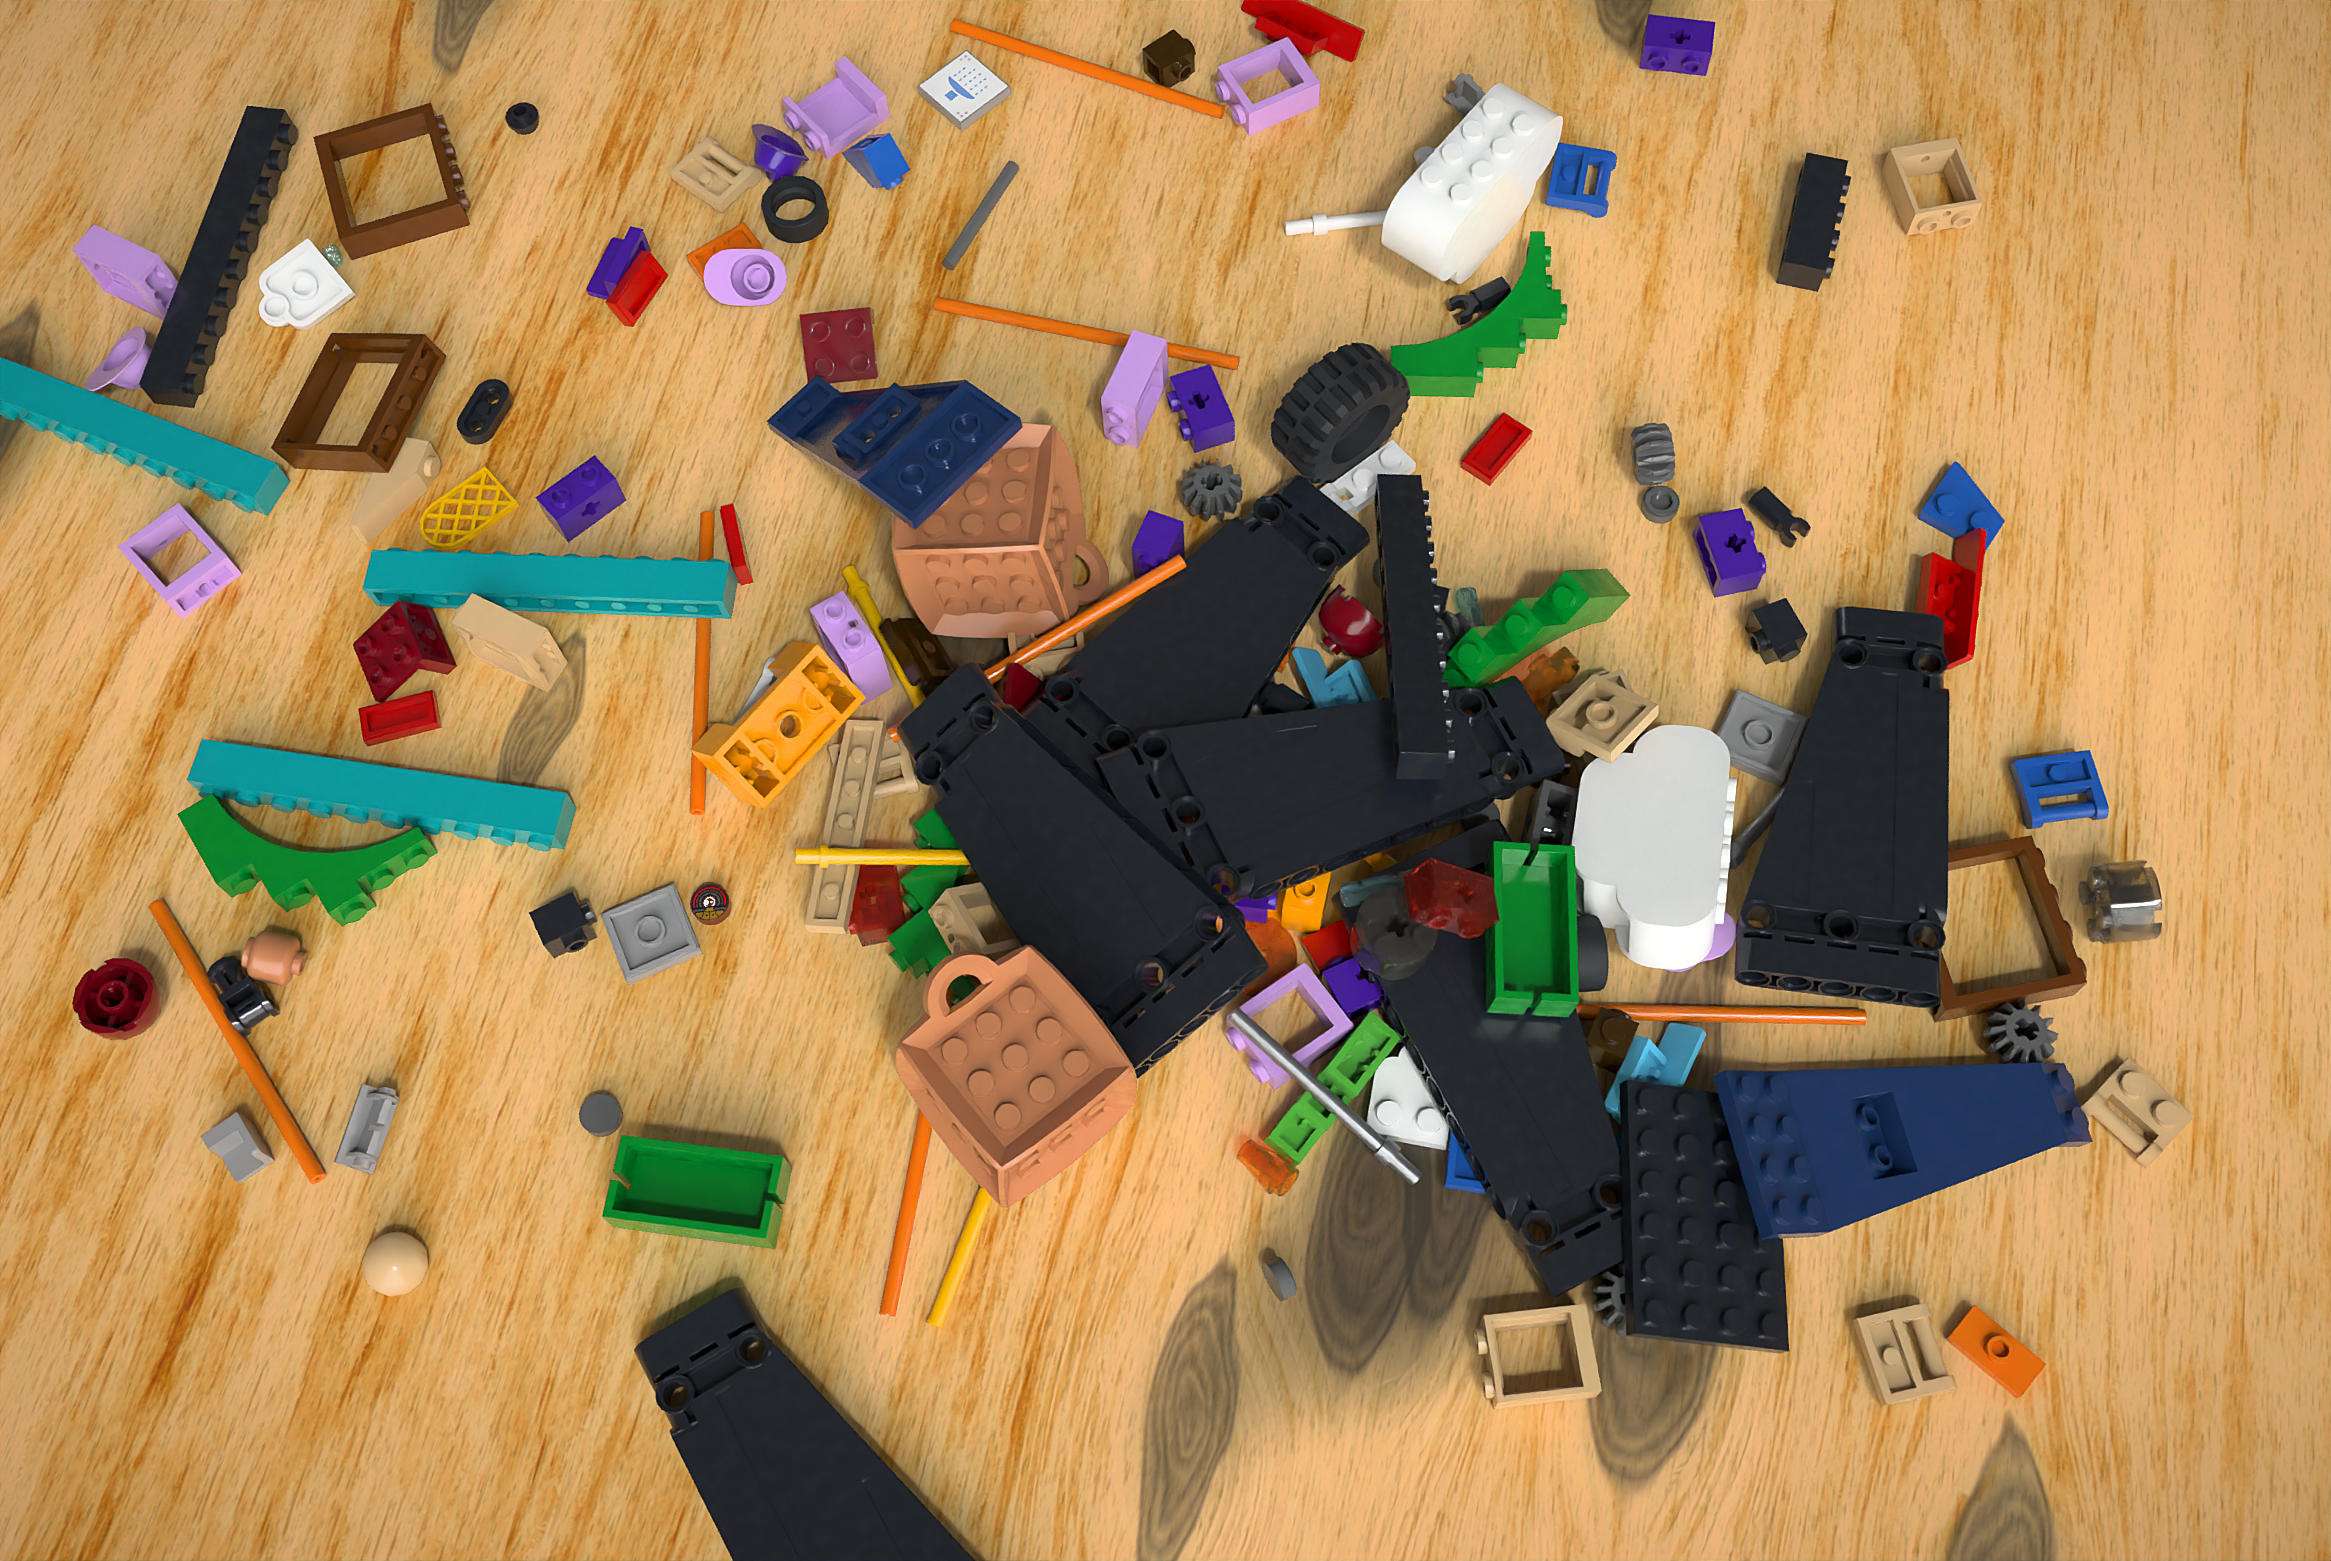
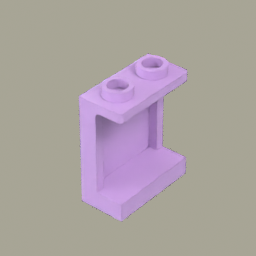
M845 56L834 63L837 77L797 104L788 96L782 99L785 110L783 118L787 126L793 132L798 131L803 136L808 147L814 152L818 150L827 160L890 118L886 95Z

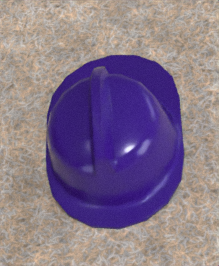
M752 125V132L756 138L754 162L765 170L766 176L772 182H776L782 177L795 176L802 163L809 161L799 143L789 135L768 125Z

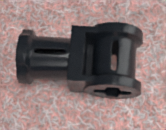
M238 956L224 957L209 967L206 976L211 983L217 984L222 994L217 998L223 1005V1011L228 1020L243 1037H247L251 1034V1028L270 1015L276 1017L280 1014V1011L268 993L250 976L245 975L241 969V960Z

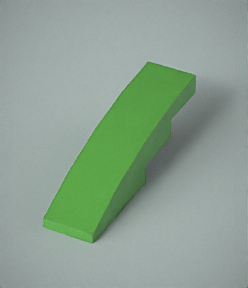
M1369 1011L1326 1061L1315 1077L1348 1105L1369 1081L1400 1040V1037L1377 1015ZM1304 1089L1263 1141L1290 1165L1296 1167L1308 1154L1320 1136L1329 1130L1337 1118Z

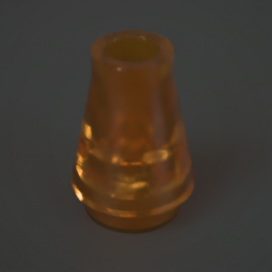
M1252 1139L1248 1140L1240 1148L1236 1157L1268 1194L1275 1193L1277 1196L1282 1197L1292 1188L1299 1175V1170L1294 1167L1293 1160L1258 1145Z

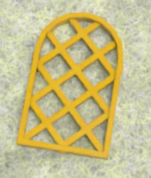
M484 466L434 501L423 512L420 519V531L425 541L434 548L441 550L457 549L518 508L519 504L504 488V485ZM487 475L496 485H485ZM481 478L480 485H479V484H473L474 482H476L477 480H479V479ZM467 489L479 490L477 500L465 499ZM484 490L496 491L494 501L482 500ZM501 491L510 501H500ZM460 493L459 499H452L454 496ZM446 504H458L456 514H444ZM463 505H475L474 514L461 515ZM481 505L493 506L491 516L479 515ZM498 506H506L497 513ZM440 507L438 514L433 513L437 508ZM428 519H437L435 529H426ZM443 519L454 520L453 530L441 529ZM460 520L472 521L470 531L458 530ZM477 521H485L476 528ZM427 534H434L433 540H431L427 536ZM439 535H451L450 543H438ZM457 535L464 536L463 538L456 541Z

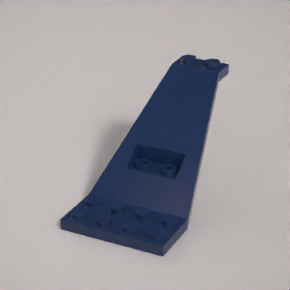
M818 375L767 420L770 430L790 445L863 490L915 530L1023 428L1020 417L967 380L899 386L894 382L889 388L840 392Z
M2040 1062L1800 1071L1724 1070L1713 1075L1760 1239L1818 1237L2054 1147H2080L2093 1142L2088 1129V1118L2081 1110L2074 1090V1079L2067 1070L2065 1063Z

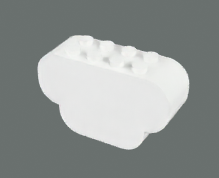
M1503 83L1494 85L1401 187L1384 219L1381 237L1382 245L1441 281L1451 279L1458 284L1464 283L1486 260L1523 215L1533 195L1536 181L1548 166L1558 146L1563 118Z
M1683 725L1656 727L1640 737L1633 753L1622 752L1612 763L1597 758L1586 767L1581 776L1572 846H1575L1577 912L1579 915H1595L1600 919L1604 928L1615 929L1616 941L1621 951L1635 963L1646 967L1676 970L1688 968L1699 963L1707 956L1712 947L1715 924H1723L1737 778H1729L1730 753L1728 747L1719 736L1704 728Z

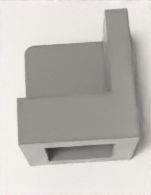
M235 1113L201 1135L206 1147L222 1157L232 1177L239 1183H243L275 1161L254 1123L239 1113Z

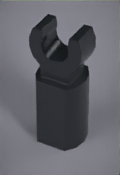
M1502 276L1470 291L1467 296L1456 295L1449 300L1448 310L1451 312L1458 308L1464 309L1465 311L1459 313L1458 323L1459 325L1466 324L1472 320L1473 314H1481L1499 305L1510 294L1511 288Z
M1766 486L1750 498L1747 506L1772 530H1777L1780 533L1781 542L1785 546L1792 548L1797 540L1790 531H1797L1804 538L1808 536L1811 529L1809 523L1802 518L1794 517L1792 511Z

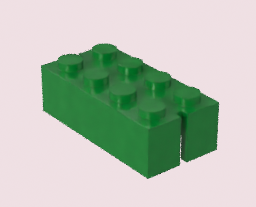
M1493 841L1485 857L1486 1013L1523 1015L1527 1008L1531 1007V1015L1569 1017L1579 1004L1575 846L1538 844L1528 861V866H1525L1523 863L1530 852V843Z
M621 1135L613 1172L624 1183L631 1185L628 1190L620 1181L610 1180L602 1217L614 1228L776 1249L783 1212L777 1204L785 1205L792 1167L784 1156Z

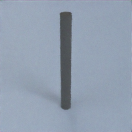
M1007 162L942 261V265L946 269L954 270L1019 171V166L1015 162Z

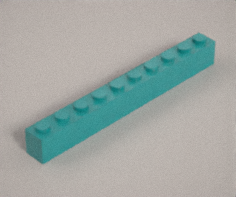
M0 357V415L11 421H15L18 418L39 432H44L45 430L53 432L67 443L73 444L74 441H77L98 455H102L104 452L110 454L126 466L131 467L133 464H136L157 478H162L163 475L172 478L175 483L185 489L191 490L195 487L216 501H222V499L231 501L237 508L247 513H252L254 510L268 516L290 483L278 464Z
M389 548L387 550H372L362 589L376 606H392L397 600L430 608L458 609L460 605L465 604L473 593L509 611L732 619L738 578L730 563L720 559L689 561L685 558L675 557L671 560H654L646 556L625 559L611 555H601L599 558L581 557L576 554L546 556L535 552L528 555H511L502 551H496L492 554H480L468 550L450 553L439 552L434 549H424L421 552Z
M206 739L201 740L187 781L199 791L198 795L205 798L213 794L220 802L225 798L235 800L237 803L247 807H258L259 804L271 805L274 809L286 813H293L295 809L307 811L311 815L320 818H330L331 815H338L359 824H365L367 820L380 822L382 825L393 829H403L404 826L419 827L427 834L438 835L440 831L451 832L457 837L466 840H476L477 837H484L505 846H512L514 842L524 843L539 851H550L551 848L565 850L577 809L568 794L564 792Z

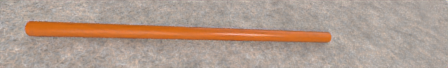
M956 18L952 20L950 25L952 32L1222 119L1225 112L1224 105Z
M939 296L936 297L934 309L937 311L1125 348L1130 338V334ZM1167 342L1168 357L1238 370L1240 356Z
M711 511L700 513L699 561H707L714 558L715 514ZM696 618L692 747L708 731L711 618ZM693 753L691 757L690 814L703 815L705 814L707 767Z
M1179 554L985 670V675L991 684L1007 676L1010 663H1019L1021 666L1025 665L1186 567L1183 558ZM901 722L887 729L894 743L901 740L897 734V728Z
M161 899L153 901L148 906L150 912L311 1184L320 1182L326 1177L325 1172L245 1037L234 1028L223 1011L224 1007L217 998L219 994L216 988L207 978L204 968L164 901Z
M947 989L946 1001L949 1008H951L950 1001L954 998V995ZM920 1109L880 1306V1315L888 1314L896 1317L929 1148L932 1126Z
M1580 1003L1576 1006L1579 1020H1595L1602 1006L1608 1010L1611 1008L1619 1009L1627 1013L1633 1021L1866 1025L1867 1021L1865 1009Z

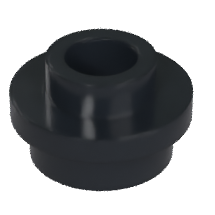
M522 102L510 107L506 112L505 119L510 129L518 134L527 135L537 129L540 115L533 104Z

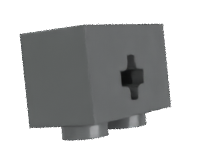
M1544 779L1532 794L1520 842L1530 843L1528 859H1530L1538 844L1570 846L1579 790Z

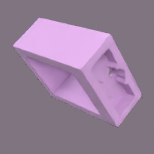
M1289 37L1218 67V82L1215 83L1216 93L1222 102L1226 101L1230 107L1235 123L1238 126L1242 125L1249 136L1319 106L1320 82ZM1278 68L1292 88L1252 104L1240 87V84Z
M93 225L74 246L72 251L104 292L164 320L178 281L159 255L97 225Z
M1134 329L1101 397L1104 436L1115 444L1138 448L1169 381L1166 339Z
M179 503L160 514L157 519L130 536L127 541L118 547L181 619L185 618L242 575L227 555ZM190 530L211 554L165 587L145 562Z
M843 590L810 608L825 652L866 697L860 704L861 706L893 688L880 645Z
M1304 962L1239 1008L1252 1018L1293 989H1296L1327 1030L1292 1055L1307 1068L1339 1046L1341 1041H1344L1353 1031V1023ZM1233 1012L1228 1014V1030L1225 1032V1035L1237 1052L1244 1050L1252 1062L1249 1063V1067L1261 1084L1267 1081L1271 1088L1276 1090L1292 1079L1288 1073L1279 1065H1276L1267 1054L1228 1020V1017Z

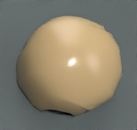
M391 1232L379 1236L368 1246L362 1260L364 1278L373 1290L387 1296L408 1294L422 1283L428 1270V1257L425 1246L412 1235L403 1232Z

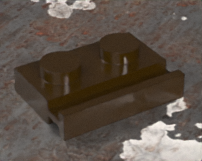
M886 618L880 625L879 629L912 686H917L919 682H923L925 686L940 685L956 670L937 635L931 634L919 618H899L896 622H892L891 618Z

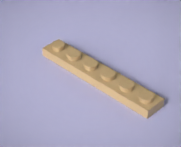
M846 720L821 844H828V848L864 849L887 731L884 721ZM817 864L804 924L808 932L847 934L860 864H828V868H819Z

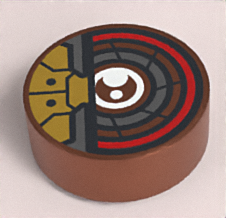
M707 884L701 886L693 893L690 900V908L696 919L702 924L716 925L723 922L729 916L732 903L727 892L721 886Z

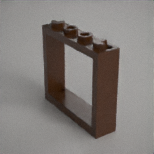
M431 103L313 137L339 240L351 260L470 225L466 208H469L471 204L466 191H460L459 186L464 184L461 171L457 164L453 165L452 160L457 159V155L451 140H446L445 135L450 134L444 115L437 116ZM429 134L447 199L357 226L340 160Z
M331 333L271 449L294 469L389 473L446 355L425 334ZM335 344H337L340 349H334L333 351ZM357 363L399 364L357 446L315 444Z
M2032 835L1948 851V871L2015 858L2058 976L1957 996L1941 951V1002L1934 1007H1929L1935 1023L1997 1011V1008L2005 1002L2013 1006L2018 1000L2024 999L2026 1005L2074 996L2087 984L2085 963L2080 957H2077L2072 943L2073 933L2071 926L2066 920H2063L2058 906L2059 896L2057 889L2053 884L2049 883L2044 869V855L2040 848H2036ZM1915 941L1920 947L1930 948L1922 941Z

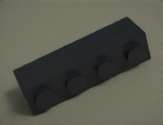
M1806 153L1796 186L1777 284L1818 292L1823 278L1830 279L1835 258L1829 257L1830 251L1835 252L1840 236V230H1835V224L1841 223L1846 203L1840 202L1841 196L1846 197L1851 181V176L1845 175L1848 160Z

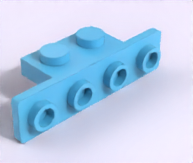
M1296 647L1292 651V655L1297 663L1296 670L1304 679L1311 694L1310 700L1315 708L1378 700L1360 661L1351 659L1329 675L1317 650Z
M1671 1022L1658 1048L1649 1038L1635 1036L1616 1079L1607 1092L1604 1103L1609 1114L1620 1124L1619 1084L1625 1080L1683 1087L1705 1039L1706 1032L1701 1027ZM1620 1129V1131H1619V1133H1618V1135H1617V1138H1616V1143H1617V1146H1618V1150H1619L1620 1156H1621V1129Z

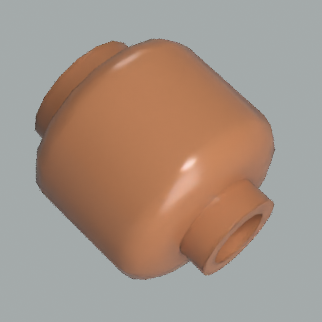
M263 930L256 938L250 937L243 951L241 965L247 968L248 976L254 980L284 986L292 979L293 975L300 976L302 974L307 953L300 952L301 946L298 938Z

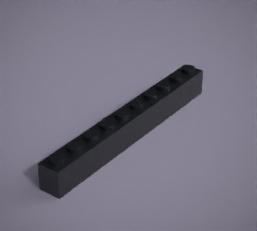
M247 106L139 382L141 388L154 404L194 408L198 396L203 392L205 377L209 367L214 363L217 345L220 337L225 333L229 313L236 304L238 289L241 281L246 277L250 257L257 248L259 233L262 225L267 221V212L272 199L277 194V185L282 172L287 168L288 156L292 145L297 141V128L292 123L285 109Z
M1377 474L1374 512L1396 779L1444 780L1447 764L1454 763L1455 743L1454 740L1447 738V733L1451 732L1452 713L1451 709L1444 708V703L1448 702L1449 684L1448 680H1442L1441 674L1445 673L1446 655L1445 651H1439L1438 646L1442 645L1443 626L1442 623H1436V618L1439 617L1440 597L1439 595H1433V591L1437 587V569L1430 568V564H1433L1434 542L1428 541V538L1431 537L1432 518L1425 515L1429 508V491L1423 490L1421 475Z

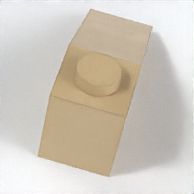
M406 437L389 473L372 472L349 524L362 543H371L428 491L433 478L439 474L441 460L429 441Z

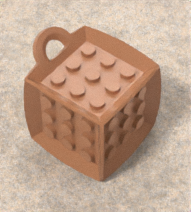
M1022 422L1023 428L916 530L893 514L892 552L896 570L911 607L931 634L968 638H1008L1007 633H1015L1016 637L1030 636V633H1034V635L1047 634L1075 617L1078 605L1092 604L1106 592L1109 585L1108 567L1100 551L1086 539V523L1076 469L1068 448L1054 425ZM1075 554L1084 559L1090 569V579L1087 584L1082 586L1073 584Z
M1032 945L1020 947L996 961H992L987 956L974 951L957 952L941 960L930 972L924 985L923 1006L925 1014L909 1028L899 1040L897 1046V1072L923 1115L967 1172L982 1188L986 1189L988 1194L1001 1207L1006 1208L1047 1183L1097 1143L1130 1110L1137 1093V1077L1134 1067L1112 1033L1075 987ZM964 974L976 976L982 984L965 999L949 1008L946 1001V992L950 983L955 978Z

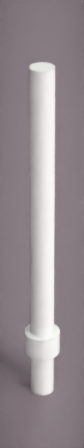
M1388 210L1326 217L1324 213L1311 215V219L1284 222L1285 235L1313 233V236L1326 235L1330 230L1381 225L1384 223Z

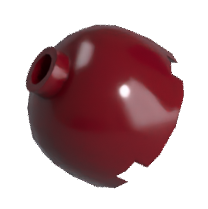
M1339 584L1324 600L1318 614L1319 625L1326 634L1321 641L1336 655L1341 651L1355 658L1372 655L1385 645L1384 632L1382 634L1379 633L1383 625L1353 596L1350 597L1348 595L1344 599L1341 594L1346 589Z
M112 958L104 961L106 965L101 966L96 971L91 968L86 972L75 988L72 1002L73 1009L78 1013L80 1023L85 1029L109 1040H127L144 1033L155 1023L161 1012L163 994L160 983L145 966L129 958Z

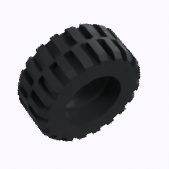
M1358 342L1351 345L1345 344L1338 347L1337 351H1330L1324 355L1320 362L1310 366L1307 369L1308 372L1302 378L1299 377L1295 381L1294 387L1289 393L1285 394L1281 400L1280 408H1277L1274 413V421L1271 423L1270 428L1272 443L1308 481L1324 484L1325 482H1334L1338 477H1342L1379 450L1384 441L1387 442L1392 435L1391 432L1402 421V414L1407 411L1409 406L1408 400L1410 399L1407 379L1370 344Z

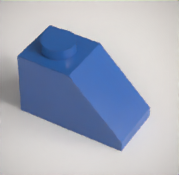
M890 133L869 135L842 152L845 159L872 188L885 187L886 190H889L903 182L902 175L911 170Z

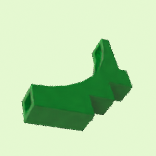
M1545 231L1530 232L1526 263L1522 274L1510 294L1492 313L1471 327L1446 338L1421 344L1391 346L1389 362L1407 379L1410 396L1474 397L1476 383L1483 382L1484 368H1516L1518 354L1525 353L1526 339L1558 338L1560 325H1566L1567 304H1561V289H1552V275H1546V267H1550L1551 246H1545Z
M1608 569L1566 570L1542 597L1519 598L1496 625L1472 627L1448 653L1451 659L1446 663L1445 673L1441 674L1442 680H1448L1449 691L1466 687L1479 689L1492 684L1508 670L1549 643L1580 628L1607 621L1631 595Z
M213 794L208 795L177 814L215 883L233 898L238 894L246 893L262 880L271 898L288 912L306 905L313 896L318 895L327 913L342 927L348 923L359 921L367 914V911L377 906L370 895L372 892L390 886L395 878L410 869L423 866L430 857L438 853L431 840L419 827L390 841L360 850L335 853L297 851L272 844L248 832L237 822L229 809Z
M935 807L912 824L917 837L913 842L917 849L961 850ZM919 865L900 880L905 893L901 899L915 916L887 937V940L892 949L888 956L902 973L908 969L916 979L924 973L928 977L941 960L952 954L928 911L946 889L962 885L969 865ZM961 975L950 983L948 989L954 995V998L950 1001L951 1005H956L976 989L969 977Z

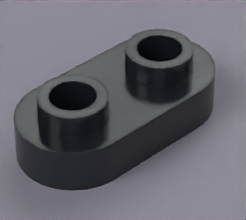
M489 379L480 383L459 415L457 429L467 443L479 445L489 441L511 408L513 396L503 381Z

